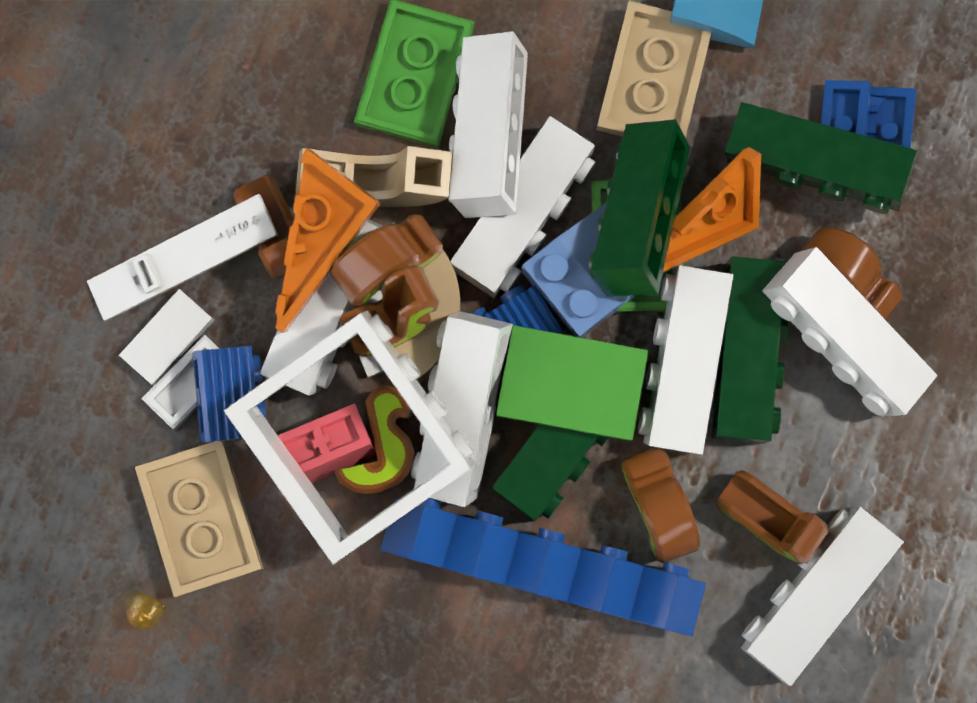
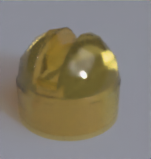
M135 591L127 604L125 613L127 621L132 627L149 629L161 620L167 608L155 598Z

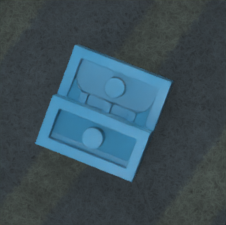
M674 0L670 23L712 32L710 40L753 49L763 0Z

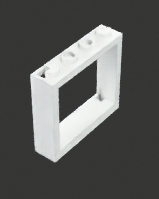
M368 311L354 317L224 410L332 564H335L470 470L474 464V460L470 455L475 452L467 442L468 438L460 429L456 432L452 431L443 418L448 412L442 401L433 391L426 394L416 380L421 374L415 363L406 353L399 356L389 342L394 336L388 325L385 326L378 314L372 317ZM358 334L450 464L348 535L260 412L257 405Z

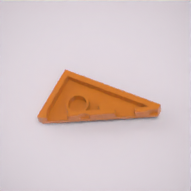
M750 147L744 149L675 217L663 272L759 228L761 153Z
M306 149L302 154L301 163H304L299 194L295 195L293 207L295 214L294 223L290 227L284 259L286 270L282 293L278 294L276 306L277 322L275 328L281 333L289 330L330 274L335 261L349 248L381 204L310 149Z

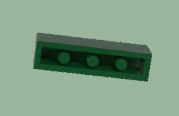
M744 102L740 104L725 149L728 163H731L748 147L761 153V173L775 176V182L793 189H800L802 184L819 189V195L835 201H844L845 196L863 201L862 207L881 214H888L889 209L900 211L917 156V150Z
M676 119L626 124L622 141L617 145V162L613 178L609 179L607 184V203L604 214L599 217V235L595 251L589 257L590 274L593 279H596L606 297L656 295L659 293L690 152V146Z
M732 256L726 262L725 273L733 274L716 374L712 439L764 444L772 441V434L779 433L781 408L774 407L776 389L781 390L784 382L785 366L784 363L778 362L779 345H785L787 341L788 320L781 318L771 306L772 301L762 290L786 264V261Z
M539 424L493 485L492 490L533 521H536L540 515L549 519L564 499L563 496L557 493L567 478L574 483L579 479L591 462L584 457L594 442L602 447L609 437Z

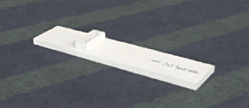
M257 194L87 280V283L103 320L108 321L278 236V233L261 195Z

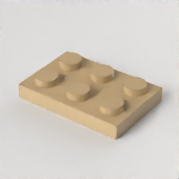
M629 1L596 130L623 137L626 124L676 119L686 138L712 32L671 24L672 11Z
M224 440L207 443L135 467L174 597L264 569Z

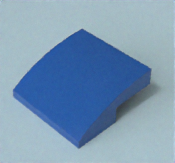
M825 80L821 124L912 149L917 90L916 88L871 87V83L867 81Z

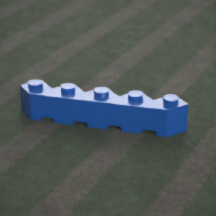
M428 498L386 528L381 551L500 583L537 595L569 602L602 613L634 620L660 629L693 636L706 583L690 579L691 569L666 562L663 564L662 571L626 561L628 552L601 545L600 553H595L564 544L566 535L539 528L538 535L534 536L501 527L503 517L477 511L475 519L439 510L441 501Z

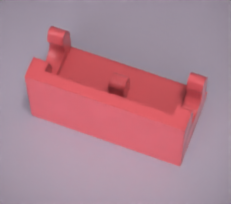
M355 403L277 435L311 483L334 475L335 470L353 467L377 457L375 446Z

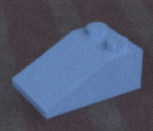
M606 204L558 236L522 265V274L532 286H536L544 301L574 337L584 338L635 297H606L589 271V257L595 251L599 235V217L604 214Z

